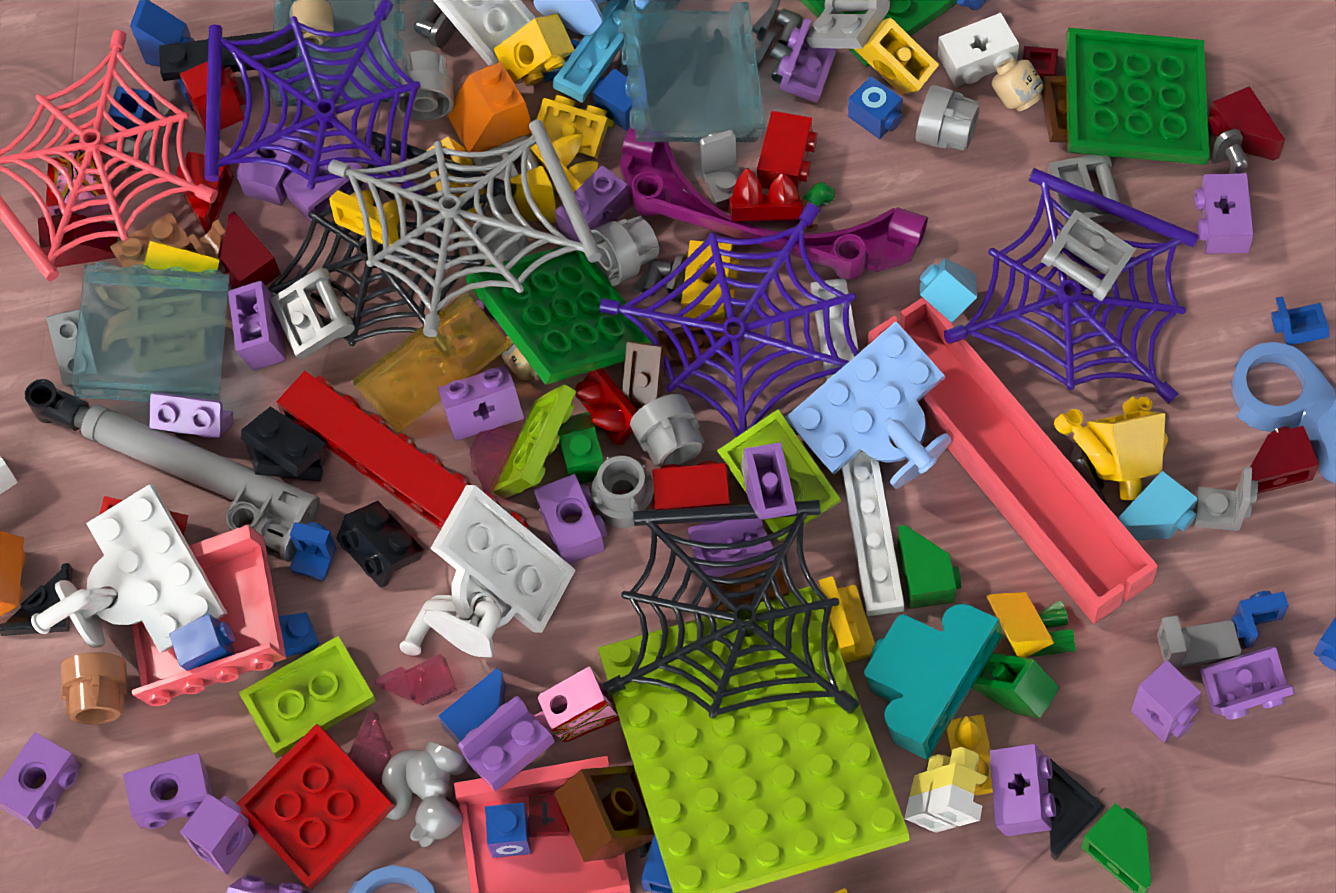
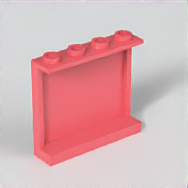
M249 525L189 545L228 613L218 620L221 622L225 621L232 629L235 637V642L232 643L235 654L186 671L179 666L173 647L166 652H159L143 622L132 625L141 682V687L132 690V695L150 706H162L169 703L171 698L182 694L200 693L205 689V686L217 682H232L238 679L240 674L252 670H266L271 668L275 662L286 659L265 540L260 533Z
M608 756L520 771L496 792L483 778L454 783L456 799L463 817L462 829L471 893H631L625 853L612 859L584 862L570 829L569 836L530 837L531 854L492 858L487 845L485 806L524 802L529 816L530 795H555L554 792L581 769L610 767Z

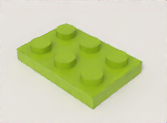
M563 384L534 401L494 487L493 493L506 499L517 493H522L531 486H536L541 481L546 470L543 463L547 455H550L559 443L560 436L557 435L561 424H564L573 412L574 405L571 402L576 393L574 389Z
M779 409L717 450L747 494L741 469L744 448L781 442L794 501L820 500L821 515L841 502V499ZM821 515L807 516L804 520V526ZM797 516L768 518L764 520L772 532L775 533L793 524ZM788 533L778 537V541L780 543L784 541Z
M339 636L238 692L275 758L290 751L316 724L327 730L376 701Z

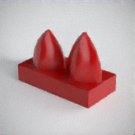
M746 168L737 179L732 196H729V212L732 222L799 219L802 213V204L797 188L793 181L784 173L780 174L771 184L768 195H763L758 178L749 168Z
M603 368L590 371L584 380L576 385L575 396L591 414L593 424L602 428L615 445L624 444L633 433L630 421L637 410Z

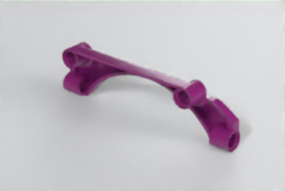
M636 126L629 127L623 142V156L619 162V169L624 182L628 184L629 194L633 195L634 206L638 213L649 217L657 214L665 215L738 239H754L780 233L756 227L743 221L732 222L730 215L708 202L685 178L675 161L667 138L662 137V134ZM898 207L896 209L892 208L868 222L851 228L826 233L804 234L805 250L811 262L833 268L835 273L843 279H855L862 275L865 268L875 272L884 271L912 261L916 249L921 244L925 234L928 216ZM791 235L757 245L776 251L782 250ZM798 239L790 251V255L803 259Z

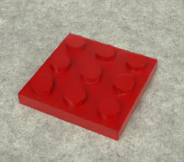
M316 724L236 803L242 808L240 813L249 820L248 822L307 888L312 890L396 807L319 724Z

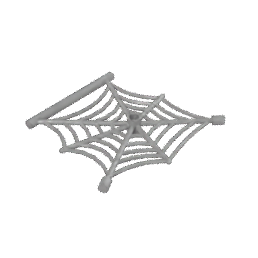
M534 120L529 124L532 136L529 139L497 150L485 152L457 151L443 148L442 143L436 141L434 143L435 148L422 155L388 166L351 169L349 164L333 159L330 162L328 172L343 178L349 176L356 193L365 228L368 253L367 266H376L394 274L406 282L419 295L430 311L425 316L424 335L428 337L437 336L440 317L437 315L438 311L451 299L467 291L497 286L514 288L518 293H521L524 290L521 284L535 268L549 259L574 250L584 252L591 263L601 259L602 255L541 120ZM535 143L539 148L580 242L569 240L557 231L541 214L532 198L527 178V159L529 148ZM513 151L502 162L482 166H463L447 163L444 154L467 158H484ZM435 154L437 157V163L419 172L402 177L376 179L366 175L398 170L419 163ZM521 155V177L526 199L536 217L553 235L533 230L520 215L512 199L510 185L512 165ZM439 168L440 175L422 184L406 189L392 185V183H402L422 177ZM447 169L457 171L491 170L485 176L471 178L448 176ZM505 169L504 186L506 200L515 218L522 226L508 223L498 211L493 197L494 178ZM357 180L369 185L378 210L382 229L383 250L375 256L369 216ZM441 181L442 190L435 194L421 196L413 193ZM449 182L476 184L472 187L450 188ZM486 185L487 198L491 210L498 220L484 216L480 206V190ZM376 187L394 193L400 216V239L390 246L383 205ZM464 193L460 198H458L455 195H452ZM401 196L412 200L417 212V228L408 234ZM473 196L477 214L461 210V206ZM420 204L439 210L440 213L423 224V212ZM463 219L471 220L476 223L473 225L471 229V227ZM442 222L444 225L443 232L434 226ZM482 224L496 227L483 240L476 234L477 229ZM459 226L463 230L451 234L452 227ZM503 230L517 233L506 240L494 253L486 245ZM424 232L434 233L442 238L441 246L438 248L427 241L416 238ZM524 236L539 239L520 251L506 266L497 258L509 245ZM459 237H469L471 239L470 241H459L449 245V241ZM547 242L564 246L532 263L518 280L509 271L527 253ZM408 243L426 247L439 254L438 264L402 247ZM477 246L482 252L461 256L446 263L447 253L460 247ZM396 251L436 270L435 280L423 269L391 254ZM387 259L404 265L420 274L434 287L432 301L430 302L425 293L409 277L380 261ZM488 259L495 266L466 268L452 274L443 281L444 271L465 261ZM479 272L502 274L507 280H488L471 283L450 293L440 301L441 290L453 280L467 274Z

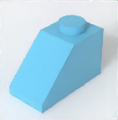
M946 258L938 265L931 264L920 277V281H922L920 283V295L951 323L977 298L976 274Z
M1161 471L1118 519L1136 540L1170 539L1178 529L1184 532L1194 521L1197 514L1193 511L1198 498L1165 472Z

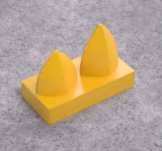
M582 134L564 136L552 142L573 192L598 170L597 161H585L577 163L568 169L566 168L580 149L583 138ZM534 144L530 149L548 171L537 144Z
M370 189L362 190L369 216L372 239L383 245L381 223L377 207L373 206V195ZM337 190L329 198L335 223L366 237L363 216L356 193L348 195ZM401 197L405 211V198ZM396 199L382 204L387 222L389 246L399 240L397 225L400 222Z
M964 716L963 718L952 719L946 729L950 755H952V750L958 747H964L979 754L976 772L987 776L984 783L975 786L974 796L993 793L990 745L984 716Z

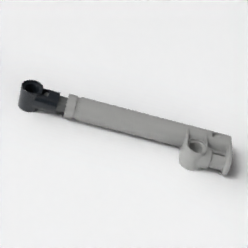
M35 380L25 390V400L40 422L56 423L73 431L81 429L82 436L233 500L226 514V523L230 531L239 528V525L246 520H253L250 527L264 537L266 547L280 552V558L284 561H290L296 552L290 537L294 523L307 525L308 522H314L318 515L321 503L318 496L268 475L255 474L254 469L161 430L150 429L149 425L116 411H111L102 405L95 404L90 408L87 401L57 389L50 380ZM51 398L48 402L40 404L44 399Z

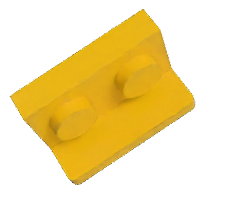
M556 95L555 100L543 98L537 120L542 121L551 143L564 136L582 134V143L578 153L598 159L607 128H613L614 121L606 117L607 111L591 105H587L586 111L574 107L576 101L560 95Z
M833 576L818 580L820 590L828 599L838 598L840 601L839 605L833 606L831 609L829 625L844 664L870 657L875 643L857 587L850 585L837 588Z

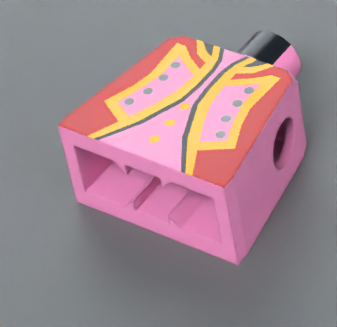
M72 140L69 144L79 143L80 141ZM78 150L67 153L74 157L81 165L86 152L85 150ZM62 156L52 158L58 161L70 174L74 184L79 172L72 163ZM94 159L91 160L88 169H97ZM48 163L47 176L50 177L60 191L65 205H67L71 193L66 178L54 165ZM86 174L82 187L102 183L100 175ZM47 184L46 206L50 215L62 214L58 200ZM98 189L81 193L75 205L89 200L106 199L105 190ZM109 204L89 206L73 213L93 217L111 213L112 211Z
M590 666L541 693L538 696V700L543 711L533 715L550 733L554 732L562 742H569L619 721L611 696L608 697L602 685V680Z

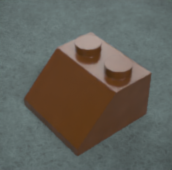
M634 765L581 769L554 792L584 862L612 859L653 840L655 833Z

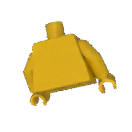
M1132 396L1122 405L1124 414L1087 421V426L1085 427L1081 425L1083 423V414L1080 410L1070 409L1066 414L1061 413L1054 420L1055 428L1058 432L1065 435L1072 432L1075 434L1073 439L1086 453L1100 479L1119 481L1120 499L1135 500L1142 493L1141 478L1161 472L1163 454L1168 443V436L1164 431L1165 413L1151 412L1152 401L1150 398L1142 396L1137 399L1135 396Z

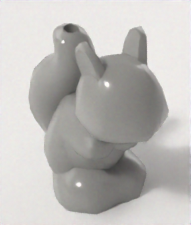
M428 742L422 751L412 749L395 754L384 768L382 775L383 790L387 797L396 805L386 816L388 819L398 820L407 814L412 802V793L417 794L423 800L417 809L415 817L416 826L410 835L411 840L419 841L423 848L429 847L436 839L447 838L463 822L461 813L447 798H451L454 791L450 786L451 776L466 772L469 766L465 757L444 746Z

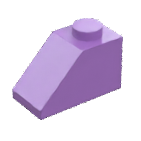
M781 442L744 448L741 469L748 500L758 519L762 520L796 514L797 509Z

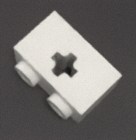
M998 13L940 36L937 57L953 85L958 87L965 83H975L983 76L996 72V67L1007 59L1014 57L1017 62L1019 43L1002 14Z

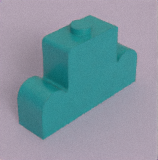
M958 604L950 607L942 618L943 631L934 629L906 615H899L885 638H880L874 645L871 660L864 670L870 692L890 701L884 712V718L892 741L899 747L926 760L929 759L1003 637L999 618L970 605Z

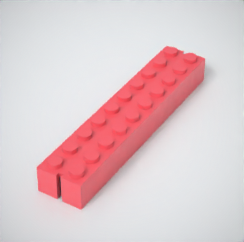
M923 297L900 312V326L945 375L943 381L918 401L925 414L927 425L937 437L944 433L951 437L952 442L947 449L1093 624L1097 623L1120 607L1123 598L1127 602L1153 584L1158 569L1155 561L965 339L952 344L946 342L944 331L953 328L952 323ZM895 315L868 332V345L894 322L899 324V320Z

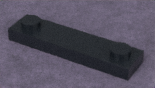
M291 29L284 35L262 44L236 47L249 56L274 51L294 41L296 37L293 29ZM277 31L223 38L228 41L259 39ZM208 39L159 45L160 74L163 81L182 79L180 73L207 62ZM296 45L277 56L258 60V62L266 68L286 64L298 57V47ZM222 46L223 68L230 67L233 73L241 72L232 53ZM243 61L246 71L256 70Z

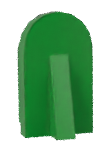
M1057 601L1044 611L1038 613L1046 628L1068 625V616L1063 601ZM1073 629L1049 632L1054 644L1030 656L1038 657L1063 652H1076Z

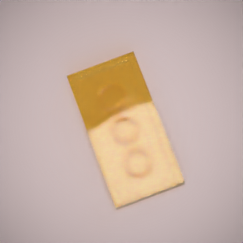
M465 292L437 314L440 317L437 336L428 337L424 335L423 325L352 380L357 390L397 433L441 401L438 387L447 385L455 380H462L473 376L512 346L509 339L468 292Z

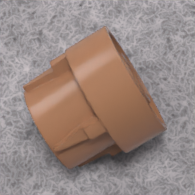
M91 652L71 656L61 663L62 699H65L66 715H70L72 721L86 725L105 724L117 720L121 713H124V697H127L128 693L126 660L123 657L111 653Z

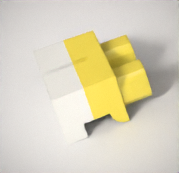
M958 747L952 750L951 758L940 754L930 756L927 771L914 775L904 819L935 833L980 821L982 805L973 802L975 786L984 783L987 776L976 772L979 754L964 747Z

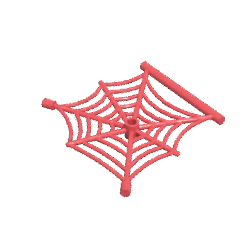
M121 30L113 31L110 43L112 51L86 76L67 88L46 97L41 94L36 95V100L40 104L29 125L16 139L0 150V164L12 162L30 169L48 184L58 200L63 216L57 233H55L50 212L39 193L25 179L0 165L1 172L6 173L21 183L35 197L44 213L51 240V249L48 257L0 195V219L47 281H53L59 275L58 270L53 265L55 259L78 244L102 237H120L122 241H127V231L132 223L151 203L168 195L186 191L194 192L196 197L209 203H213L218 195L217 190L203 184L195 185L186 167L182 135L185 120L189 118V114L181 111L166 100L132 68L120 53L124 49L127 36ZM117 60H120L127 71L144 89L176 113V115L163 116L137 95L116 71ZM109 62L107 73L92 89L77 99L58 107L50 102L85 84ZM113 77L116 78L132 98L160 120L145 123L121 106L110 94ZM103 86L99 100L67 116L61 112L78 105L95 94ZM109 100L123 115L139 126L126 129L116 123L106 111L107 101ZM44 107L52 113L45 128L30 145L18 154L2 156L12 150L28 135L40 118ZM98 107L96 117L89 122L78 126L72 121V119L80 117ZM57 117L62 122V125L55 137L43 149L31 151L47 135ZM103 118L120 132L101 137L100 130ZM176 122H179L176 137L177 154L186 180L171 174L168 160L169 136L172 125ZM166 126L162 148L163 171L155 167V151L160 127ZM66 127L72 130L70 135L59 146L53 147L61 138ZM154 129L150 144L149 164L139 160L140 144L145 132ZM138 134L134 145L133 157L123 153L125 138ZM76 135L80 137L79 143L69 144ZM118 140L117 150L105 145ZM85 150L86 153L82 164L80 165L67 152ZM59 154L72 163L79 172L74 184L70 174L63 166L48 156ZM105 154L114 157L104 165L102 157ZM40 158L57 168L66 178L71 193L67 205H65L62 194L50 177L34 165L23 160ZM92 159L95 160L97 169H88ZM120 160L125 162L116 167L109 176L107 175L108 169ZM132 165L142 169V171L125 179L114 191L112 190L110 182L119 172ZM150 173L160 177L136 187L125 197L118 208L115 198L131 182ZM86 174L100 175L102 183L82 187ZM167 181L181 186L168 189L148 198L133 211L124 225L121 215L128 203L139 192L155 184ZM98 189L105 190L106 199L89 200L75 205L79 194ZM110 205L112 215L90 217L68 225L72 212L89 206ZM115 220L118 231H104L85 235L60 248L66 232L89 223Z

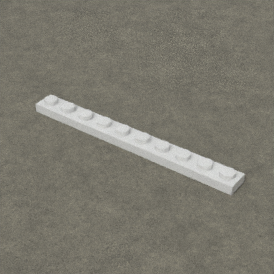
M846 279L825 280L828 285L844 294H849ZM818 282L810 283L812 294L824 300L838 297L822 288ZM843 303L830 307V334L838 357L851 361L854 355L846 342L843 328ZM850 304L849 327L852 340L856 348L858 349L856 332ZM822 309L814 312L821 353L831 355L824 334ZM823 362L824 370L840 367ZM834 374L825 376L826 381H828ZM861 451L843 466L841 470L866 616L904 612V601L879 461L872 459Z

